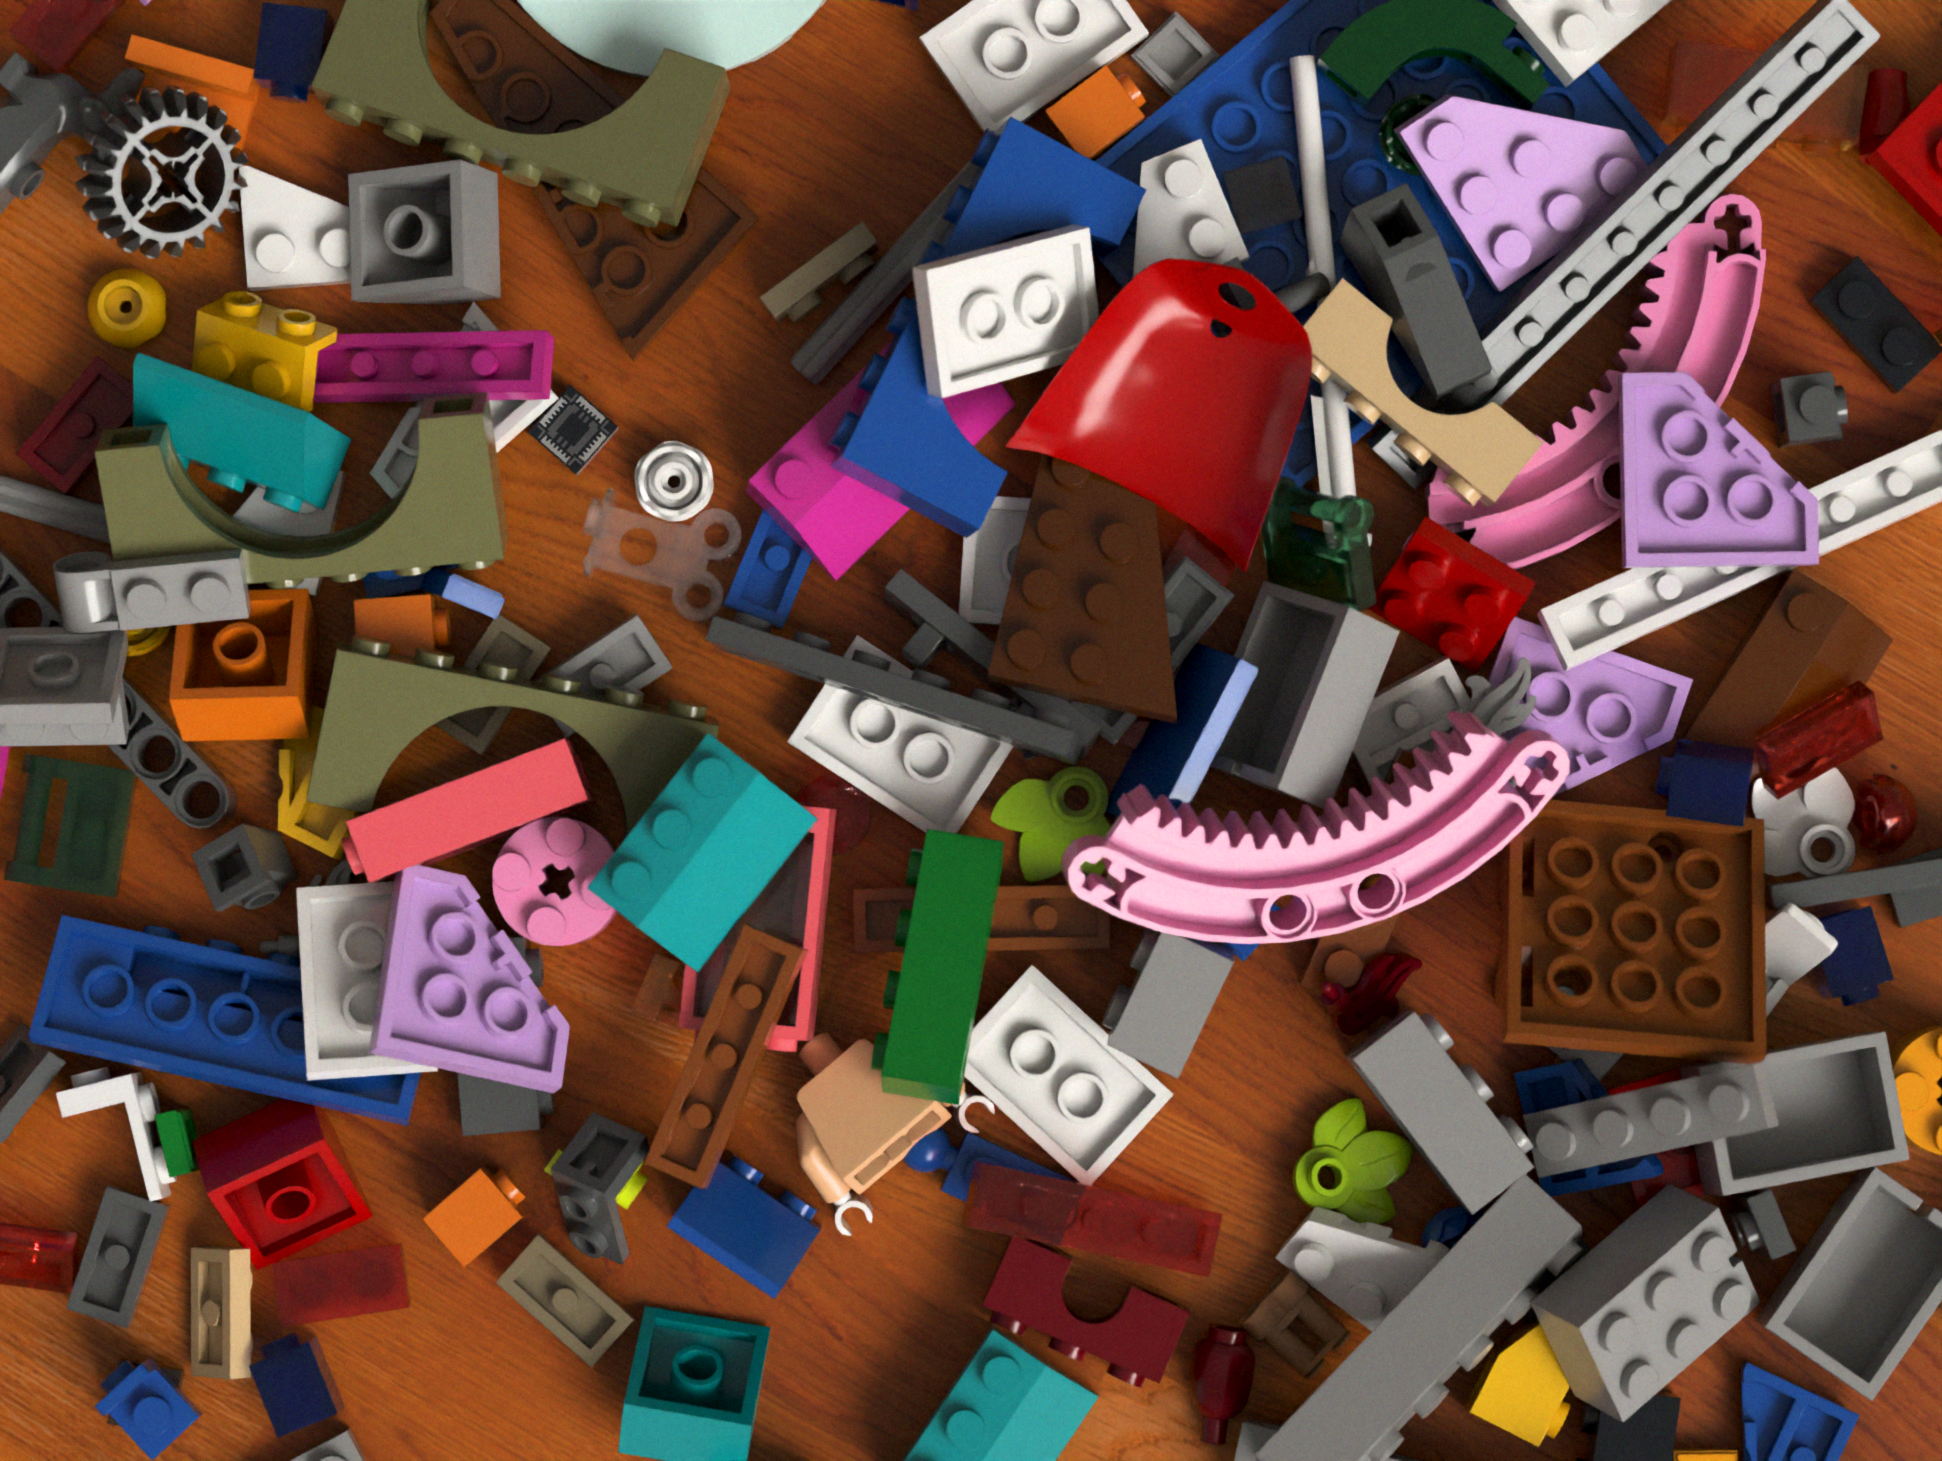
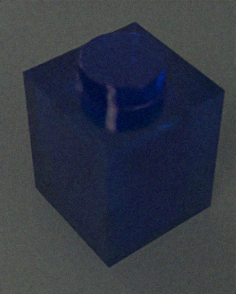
M263 2L254 79L262 88L270 89V98L286 102L306 103L308 93L315 94L311 85L334 28V19L327 10Z
M1677 738L1674 758L1661 756L1656 794L1669 796L1666 816L1743 827L1754 749Z
M1860 905L1818 918L1823 924L1825 931L1838 941V945L1832 954L1813 968L1822 997L1836 998L1840 996L1843 1006H1849L1880 996L1878 984L1894 980L1871 905Z
M294 1332L260 1346L264 1358L257 1360L249 1368L277 1438L338 1414L345 1408L317 1336L300 1343L297 1333Z

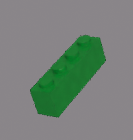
M927 829L924 848L912 847L906 886L916 887L912 910L901 908L899 912L894 946L905 948L901 971L889 970L883 1008L893 1010L889 1033L877 1032L871 1063V1070L882 1072V1092L959 1105L1004 861L1003 841Z

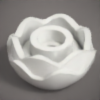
M666 441L659 444L642 456L635 468L634 479L639 503L647 512L663 520L672 522L687 520L700 512L708 504L712 496L714 481L709 460L700 450L682 442ZM672 476L680 478V485L676 488H672L668 484Z

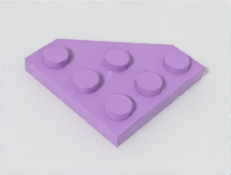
M1450 94L1444 95L1394 129V132L1492 288L1499 292L1561 251L1647 167L1632 140L1624 130Z
M1687 372L1621 373L1618 375L1622 568L1814 566L1819 564L1818 499L1802 483L1796 482L1769 456L1771 453L1737 420L1730 418L1704 393L1705 389Z
M1514 617L1503 634L1487 680L1490 682L1492 689H1496L1516 671L1518 661L1522 657L1528 659L1531 665V681L1527 692L1517 704H1525L1528 698L1533 695L1536 696L1535 706L1524 723L1506 731L1501 736L1511 742L1518 734L1527 730H1542L1550 733L1566 751L1570 763L1569 773L1564 783L1553 796L1671 741L1693 682L1691 678L1614 651H1609L1564 672L1543 626ZM1531 754L1525 761L1530 770L1535 767L1543 771L1549 763L1544 755L1536 757Z
M415 865L396 872L369 1053L554 1093L562 1088L570 1025L557 1006L553 1005L550 1007L529 977L533 973L504 930L498 932L477 902L480 896L468 878L464 875L421 865Z

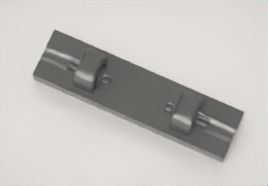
M900 569L885 586L886 596L884 603L918 629L902 649L904 652L902 658L914 668L923 671L943 649L1000 696L1009 699L1011 704L1017 708L1015 713L1032 717L1034 708H1040L1070 719L1071 723L1068 730L1074 731L1084 740L1079 755L1081 761L1098 742L1100 727L1064 698L988 681V670L995 643L903 569ZM1012 745L1019 752L1023 750V748Z

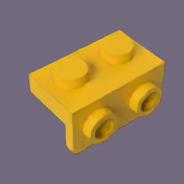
M245 291L228 292L222 298L197 310L192 371L310 412L313 409L318 351L336 342L337 328L316 321V317L310 312L298 309L283 310L262 303V299L254 293Z

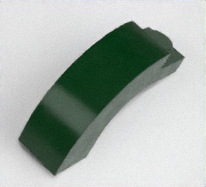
M1390 0L1374 7L1348 25L1320 56L1316 65V69L1363 109L1397 71L1412 62L1426 58H1449L1472 67L1524 110H1530L1550 85L1549 82L1541 77L1545 72V68L1534 56L1519 46L1510 51L1503 45V42L1512 33L1517 22L1494 7L1477 0Z

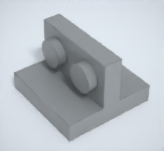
M63 627L0 628V747L127 744L129 722L122 678L129 647L126 630L73 633L65 630Z

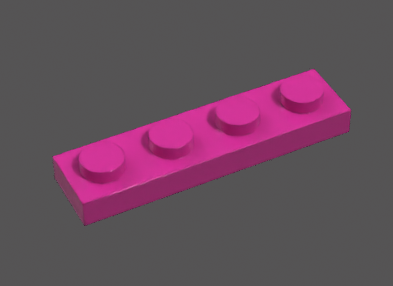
M547 330L337 334L335 343L318 351L313 403L423 401L424 398L488 392L489 400L550 399L555 338Z

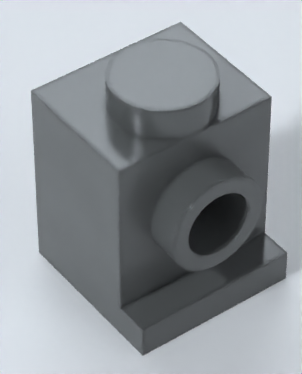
M1832 371L1780 378L1769 386L1778 448L1843 439L1841 424H1845L1848 421L1847 400L1843 386L1835 385Z
M244 823L191 854L214 910L220 912L233 904L245 907V909L263 907L276 900L287 884L299 877L280 833ZM241 849L240 852H238V853H236L235 855L232 856L233 853H235V852H237L238 850Z

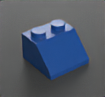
M733 1153L727 1162L720 1158L708 1188L700 1189L696 1186L692 1188L666 1227L775 1299L822 1228L820 1224L812 1220L818 1210L788 1189L784 1191L781 1197H778L760 1185L759 1182L765 1174Z

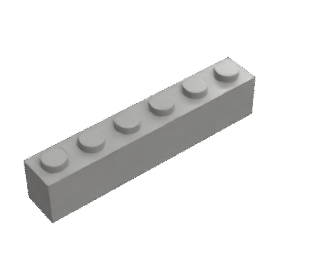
M1526 1174L1523 1175L1255 1454L1257 1460H1387L1404 1440V1437L1398 1431L1415 1413L1422 1419L1427 1417L1448 1394L1449 1390L1443 1384L1460 1366L1467 1372L1470 1371L1490 1351L1494 1343L1488 1336L1505 1319L1513 1325L1532 1307L1530 1302L1538 1296L1532 1290L1547 1274L1551 1272L1558 1278L1577 1260L1583 1251L1577 1244L1583 1238L1582 1225Z

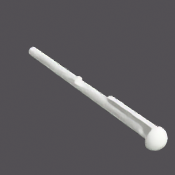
M1296 56L1290 58L1289 61L1309 261L1306 277L1316 272L1324 274L1330 283L1331 293L1337 285L1315 56ZM1327 296L1318 300L1317 309L1327 298ZM1328 377L1324 384L1320 383L1321 397L1311 395L1324 531L1323 543L1326 550L1336 559L1353 561L1362 557L1369 550L1372 543V534H1360L1348 406L1343 402L1347 392Z

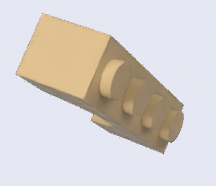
M1342 278L1303 326L1308 333L1312 346V370L1310 377L1321 384H1324L1328 377L1349 393L1343 402L1367 423L1373 425L1378 418L1399 434L1393 443L1405 455L1421 466L1429 459L1449 475L1443 484L1463 502L1473 507L1480 500L1487 507L1491 506L1544 442L1494 401L1466 414L1444 415L1425 410L1409 400L1395 383L1387 361V339L1393 319Z

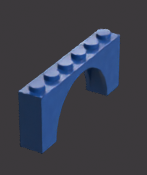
M1010 117L996 132L989 128L984 131L969 161L978 166V169L968 188L959 184L953 192L942 214V218L950 222V225L940 244L933 240L929 242L917 266L1073 224L1089 227L1092 252L1106 257L1120 245L1146 189ZM916 294L913 300L903 296L886 327V331L895 336L885 356L874 353L859 380L857 387L866 391V394L856 414L846 410L831 436L829 444L838 450L830 467L967 538L980 530L1008 472L992 463L964 437L948 413L942 398L928 394Z

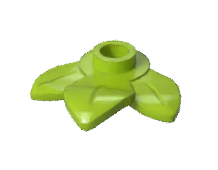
M1073 766L1057 772L1050 781L1038 779L1022 780L1013 785L1000 797L994 806L991 821L1003 828L1022 832L1019 842V860L1026 881H1040L1062 871V856L1066 848L1074 840L1085 835H1098L1106 838V834L1111 829V826L1104 817L1108 805V791L1104 781L1097 773L1085 767ZM1072 786L1083 787L1089 795L1087 806L1080 811H1073L1064 803V793ZM1101 858L1095 864L1085 860L1080 866L1081 870L1088 875L1090 873L1101 875L1106 869Z
M1353 1098L1341 1101L1323 1112L1315 1121L1312 1131V1149L1307 1150L1299 1157L1293 1169L1292 1181L1294 1190L1300 1200L1313 1209L1315 1206L1327 1210L1335 1209L1338 1213L1345 1214L1350 1220L1358 1223L1372 1222L1381 1224L1396 1216L1395 1205L1385 1188L1396 1182L1407 1170L1413 1152L1412 1145L1395 1133L1380 1130L1368 1132L1366 1115L1361 1100ZM1322 1166L1329 1167L1335 1175V1183L1329 1190L1323 1188L1318 1182V1171Z

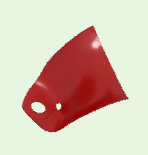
M1167 258L1153 263L1135 275L1105 308L1055 375L1016 432L1005 444V447L1039 452L1071 462L1120 484L1195 527L1218 545L1246 573L1308 391L1312 370V346L1308 333L1288 308L1259 279L1244 270L1222 264ZM1234 283L1242 286L1254 296L1256 306L1252 309H1241L1229 304L1219 294V285ZM1217 319L1218 322L1225 323L1232 329V332L1223 338L1216 337L1210 329L1211 321Z

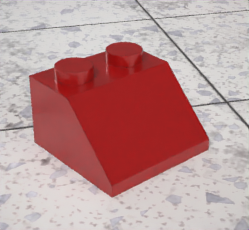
M281 1099L192 1141L206 1194L241 1247L250 1249V1260L256 1270L262 1269L373 1217L371 1208L338 1136L326 1114L319 1106Z

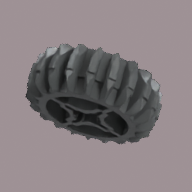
M167 85L162 95L152 86H142L139 104L127 94L118 95L121 113L114 116L107 110L98 111L100 121L106 126L100 135L94 131L83 132L84 140L92 145L94 149L92 154H83L75 157L77 165L83 170L90 172V174L75 182L77 191L84 196L90 197L82 206L85 214L93 220H99L96 227L100 234L109 240L116 238L117 245L129 253H134L139 248L140 252L147 258L157 259L162 249H164L170 256L182 258L185 240L197 249L205 248L203 231L209 227L216 233L225 232L223 222L218 217L224 209L228 212L240 211L238 203L230 198L232 190L248 187L246 179L234 172V170L249 162L246 158V153L238 148H233L242 138L238 129L230 124L225 125L228 119L226 112L216 105L208 107L209 103L206 97L195 91L190 92L185 97V92L174 85ZM183 126L176 134L169 132L157 142L149 143L142 139L161 128ZM128 157L130 164L129 172L121 183L123 167ZM149 157L162 164L163 168L167 171L165 175L175 184L174 188L162 180L161 176L157 173L159 169L149 160ZM202 163L200 178L197 185H195V173ZM173 201L181 204L175 210L164 215L142 217L148 210L154 213L165 203Z

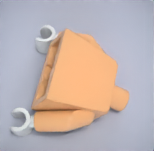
M822 1033L815 1036L813 1040H810L799 1054L802 1062L815 1077L803 1086L796 1095V1099L803 1110L795 1123L798 1158L800 1166L826 1203H834L835 1225L842 1234L851 1236L852 1230L849 1224L842 1218V1213L847 1208L858 1207L865 1213L866 1219L872 1223L873 1212L871 1203L861 1193L902 1160L920 1139L936 1131L952 1117L945 1107L952 1105L954 1107L953 1115L955 1121L960 1127L971 1133H978L979 1131L966 1121V1108L971 1103L981 1102L983 1107L990 1113L995 1114V1109L992 1102L978 1093H966L964 1091V1082L959 1105L882 1092V1072L871 1070L874 1049L872 1043L863 1038L855 1042L844 1052L829 1033ZM852 1188L856 1193H849Z

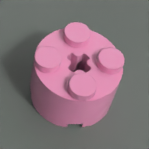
M550 817L539 819L523 826L503 845L492 868L493 894L501 915L517 933L542 945H572L595 937L611 924L616 917L617 911L587 887L617 850L616 846L602 831L576 819ZM553 865L558 870L565 871L571 868L574 872L575 878L568 883L572 894L567 898H564L560 893L548 894L545 890L544 885L551 880L547 870Z

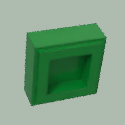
M184 1107L154 1115L169 1177L200 1170L192 1141L198 1138L192 1109Z

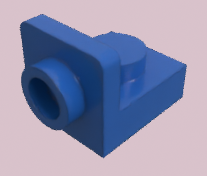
M152 1358L142 1362L136 1368L129 1360L119 1366L99 1385L107 1395L95 1406L102 1416L109 1413L151 1460L163 1452L202 1415V1412Z

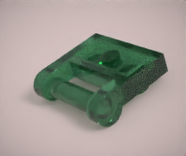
M1280 475L1261 527L1269 582L1345 605L1359 612L1377 604L1373 580V565L1370 558L1367 531L1374 519V509L1370 501L1350 494L1340 499L1296 486L1292 478ZM1291 511L1333 523L1334 534L1293 523Z
M24 753L21 772L28 774L13 861L6 862L4 880L118 898L138 777L131 770ZM59 778L68 780L55 864L54 868L38 864L52 779Z

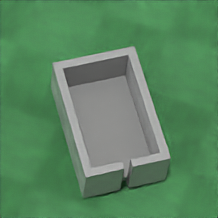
M1263 581L1234 654L1235 657L1241 658L1257 667L1258 674L1210 767L1244 782L1324 809L1326 798L1332 797L1334 799L1400 631L1351 607Z
M1404 1009L1344 1056L1459 1206H1462L1473 1215L1534 1168L1525 1153L1533 1148V1145L1510 1116L1507 1118L1502 1114L1496 1118L1485 1102L1492 1098L1494 1094L1471 1065L1467 1066L1465 1063L1457 1067L1446 1053V1050L1454 1045V1042L1431 1013L1428 1015L1424 1012L1418 1016L1415 1011Z
M1886 1031L1859 1032L1766 1050V1057L1763 1061L1779 1125L1769 1129L1694 1145L1703 1194L1721 1196L1910 1160ZM1707 1061L1681 1066L1679 1069L1681 1079L1748 1064Z
M1878 1168L1858 1169L1754 1321L1848 1387L1873 1401L1942 1301V1213L1934 1207L1921 1204L1923 1199Z
M1671 1184L1666 1185L1530 1302L1575 1397L1621 1422L1626 1421L1761 1303L1743 1261L1733 1256L1738 1250L1718 1207Z

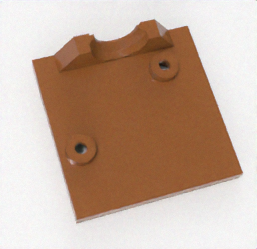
M1549 800L1537 816L1503 848L1497 880L1496 906H1500V912H1503V940L1499 969L1495 979V1001L1503 1010V1042L1752 1064L1763 1061L1766 1057L1764 819ZM1655 850H1665L1669 854V859L1662 861ZM1568 987L1572 990L1573 996L1561 992L1558 988Z

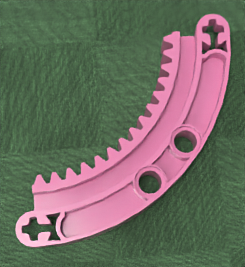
M1737 194L1719 197L1707 207L1702 215L1701 223L1687 224L1642 268V270L1656 277L1655 279L1646 280L1638 290V294L1651 303L1640 304L1632 312L1631 317L1643 327H1631L1624 334L1622 339L1632 350L1621 348L1612 357L1611 361L1619 371L1610 369L1605 371L1598 379L1603 391L1593 388L1582 398L1587 411L1575 406L1564 415L1568 427L1557 421L1545 430L1548 443L1538 435H1535L1544 443L1495 503L1487 507L1478 500L1473 507L1469 506L1443 484L1449 475L1437 467L1432 472L1429 484L1425 487L1428 518L1454 534L1470 532V536L1467 539L1469 543L1514 570H1519L1557 555L1598 533L1621 517V499L1610 496L1603 486L1605 470L1609 466H1620L1618 375L1621 373L1687 372L1705 389L1704 393L1716 405L1721 407L1747 352L1760 305L1766 264V249H1761L1762 220L1759 209L1753 201ZM1727 207L1734 208L1736 218L1746 219L1748 225L1747 228L1742 229L1736 235V253L1750 246V255L1734 254L1726 257L1720 263H1716L1717 252L1724 254L1728 250V239L1725 230L1715 229L1714 221L1721 219L1725 215ZM1412 533L1410 536L1406 538L1405 542L1401 547L1400 553L1402 552V550L1404 549V547L1406 546V544L1408 543V541L1414 533Z
M1450 711L1446 716L1454 730L1450 734L1438 730H1433L1430 733L1436 748L1432 753L1415 747L1412 750L1416 764L1413 769L1410 770L1396 762L1392 765L1394 782L1388 785L1377 776L1371 778L1372 795L1367 798L1355 787L1349 789L1347 807L1341 808L1332 797H1329L1325 800L1323 815L1316 816L1309 804L1302 805L1299 819L1296 822L1292 821L1285 809H1278L1272 825H1269L1260 811H1254L1246 826L1236 811H1229L1222 823L1212 808L1206 807L1199 818L1189 803L1183 802L1175 810L1167 796L1161 794L1154 800L1147 788L1140 784L1129 793H1123L1116 804L1122 813L1106 834V838L1098 835H1085L1074 840L1066 848L1062 856L1061 869L1071 890L1081 899L1119 918L1163 933L1203 941L1242 944L1292 942L1338 934L1398 914L1428 900L1468 876L1501 851L1537 816L1564 783L1569 773L1570 761L1566 751L1550 733L1542 730H1527L1518 734L1509 742L1486 727L1471 712L1460 713ZM1531 754L1536 757L1544 755L1549 763L1543 771L1535 767L1530 770L1525 764L1526 759ZM1511 777L1516 782V787H1514L1509 781ZM1101 858L1109 872L1107 880L1096 873H1090L1085 879V875L1080 868L1081 864L1085 860L1095 864ZM1371 874H1381L1375 885L1368 889L1358 890L1359 884L1364 878ZM1293 895L1292 900L1286 907L1281 910L1270 911L1271 905L1280 896Z

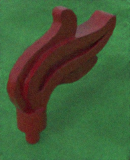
M1385 952L1370 963L1353 991L1347 992L1339 983L1323 982L1320 986L1322 991L1321 1001L1331 1012L1334 1028L1341 1033L1351 1036L1362 1032L1383 1015L1393 1019L1399 1010V1001L1395 995L1405 980L1422 967V961L1406 952L1393 955Z

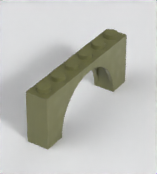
M432 0L345 1L311 85L321 105L325 107L324 113L329 117L351 126H359L361 120L384 127L383 133L388 137L406 145L419 146L420 141L423 140L443 147V154L452 160L461 159L476 166L482 160L503 167V175L523 185L537 187L540 180L561 187V193L568 199L585 206L597 207L599 201L620 207L622 208L621 214L624 217L647 227H657L659 221L678 226L731 90L724 67L664 48L657 65L638 91L624 104L603 118L581 128L561 133H515L486 124L468 114L443 91L435 80L427 45L428 17Z
M488 392L424 398L418 417L419 449L417 461L400 491L381 510L363 522L344 530L317 536H291L264 531L250 526L220 509L206 497L186 472L172 442L168 423L105 429L94 452L113 560L122 561L242 549L247 584L266 582L268 587L275 589L296 586L306 578L329 576L330 580L334 582H352L364 578L368 572L393 570V573L398 576H415L429 571L432 566L457 564V567L463 570H477L489 567L495 563V560L504 559L509 535Z
M353 635L351 644L337 642L306 801L369 813L372 810L381 781L390 765L400 752L424 730L447 717L467 710L489 706H510L533 710L555 718L571 727L595 748L610 769L621 794L624 811L625 840L705 736L709 733L717 739L719 724L715 717L706 715V705L689 700L670 698L667 708L643 703L644 693L633 689L607 686L605 695L581 691L580 680L564 675L544 673L541 683L516 678L518 668L511 665L481 660L479 669L476 670L453 665L455 656L443 651L416 648L415 657L389 652L391 643L368 636Z

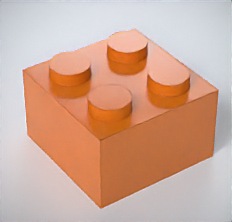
M307 588L248 590L251 604L249 618L176 625L169 701L183 742L310 738L319 628Z

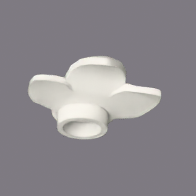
M1822 762L1813 771L1803 789L1797 784L1776 778H1759L1753 782L1751 808L1755 818L1764 819L1765 874L1778 877L1799 872L1804 877L1810 878L1848 871L1855 856L1854 840L1847 829L1855 809V801L1848 783L1838 769L1828 762ZM1817 838L1828 840L1832 846V855L1826 862H1818L1811 855V845Z

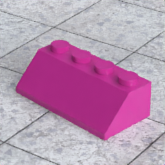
M891 342L878 354L884 357ZM866 366L748 480L746 493L812 557L813 561L834 582L844 575L910 510V508L830 467L838 449L830 445L829 441L844 412L849 410L856 414L866 394V391L857 387ZM1001 382L942 398L955 425L973 446L1016 405Z

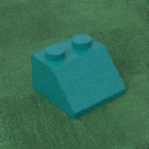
M645 1306L623 1404L618 1453L664 1461H747L771 1327Z

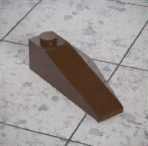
M1794 568L1784 572L1649 789L1686 812L1714 815L1859 695L1893 639L1848 601Z

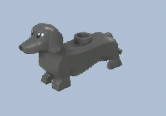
M14 52L0 70V84L9 93V96L0 99V215L15 197L24 200L37 190L45 176V170L40 165L55 145L69 137L84 139L83 132L94 131L100 135L106 125L100 121L98 111L107 110L114 116L121 113L118 95L127 94L136 101L145 78V73L135 68L125 69L114 77L105 89L96 94L71 76L63 73L38 75L39 71L33 65Z

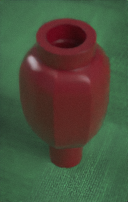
M1211 1324L1209 1325L1208 1336L1199 1340L1195 1345L1190 1372V1395L1194 1406L1203 1415L1200 1441L1217 1445L1225 1444L1228 1420L1241 1413L1247 1404L1252 1387L1255 1356L1251 1347L1246 1343L1247 1330L1243 1328Z

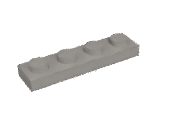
M1764 1061L1523 1115L1529 1141L1533 1145L1532 1153L1538 1178L1760 1131L1779 1125Z

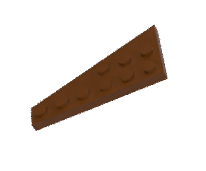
M441 0L430 12L431 17L496 128L523 134L561 133L593 123L610 114L626 102L624 98L512 0ZM702 167L699 169L677 227L659 221L657 227H647L635 223L621 214L622 208L599 201L597 207L579 204L565 197L561 193V187L541 180L537 187H531L633 362L759 221V217Z
M1042 454L988 670V681L1173 724L1177 723L1157 512L1154 502L1079 465Z

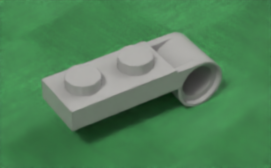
M242 549L112 562L110 555L107 553L89 551L65 556L53 564L63 628L73 633L123 631L249 618L251 611Z

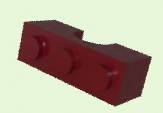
M1013 1231L982 1300V1306L993 1310L989 1321L1022 1336L1025 1335L1028 1326L1052 1336L1048 1344L1049 1348L1083 1362L1087 1352L1107 1360L1110 1364L1106 1372L1131 1385L1141 1388L1145 1378L1160 1384L1190 1315L1189 1309L1129 1282L1122 1301L1112 1313L1097 1319L1081 1317L1069 1309L1062 1297V1285L1072 1263V1257Z

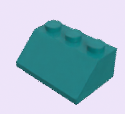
M139 352L136 355L133 363V427L168 423L172 442L186 472L190 463L209 469L206 480L239 493L243 492L246 483L266 490L262 500L291 512L299 513L302 503L321 510L325 509L351 438L309 412Z
M708 733L587 888L637 928L699 973L818 819Z
M992 1324L900 1461H1056L1099 1395L995 1324Z

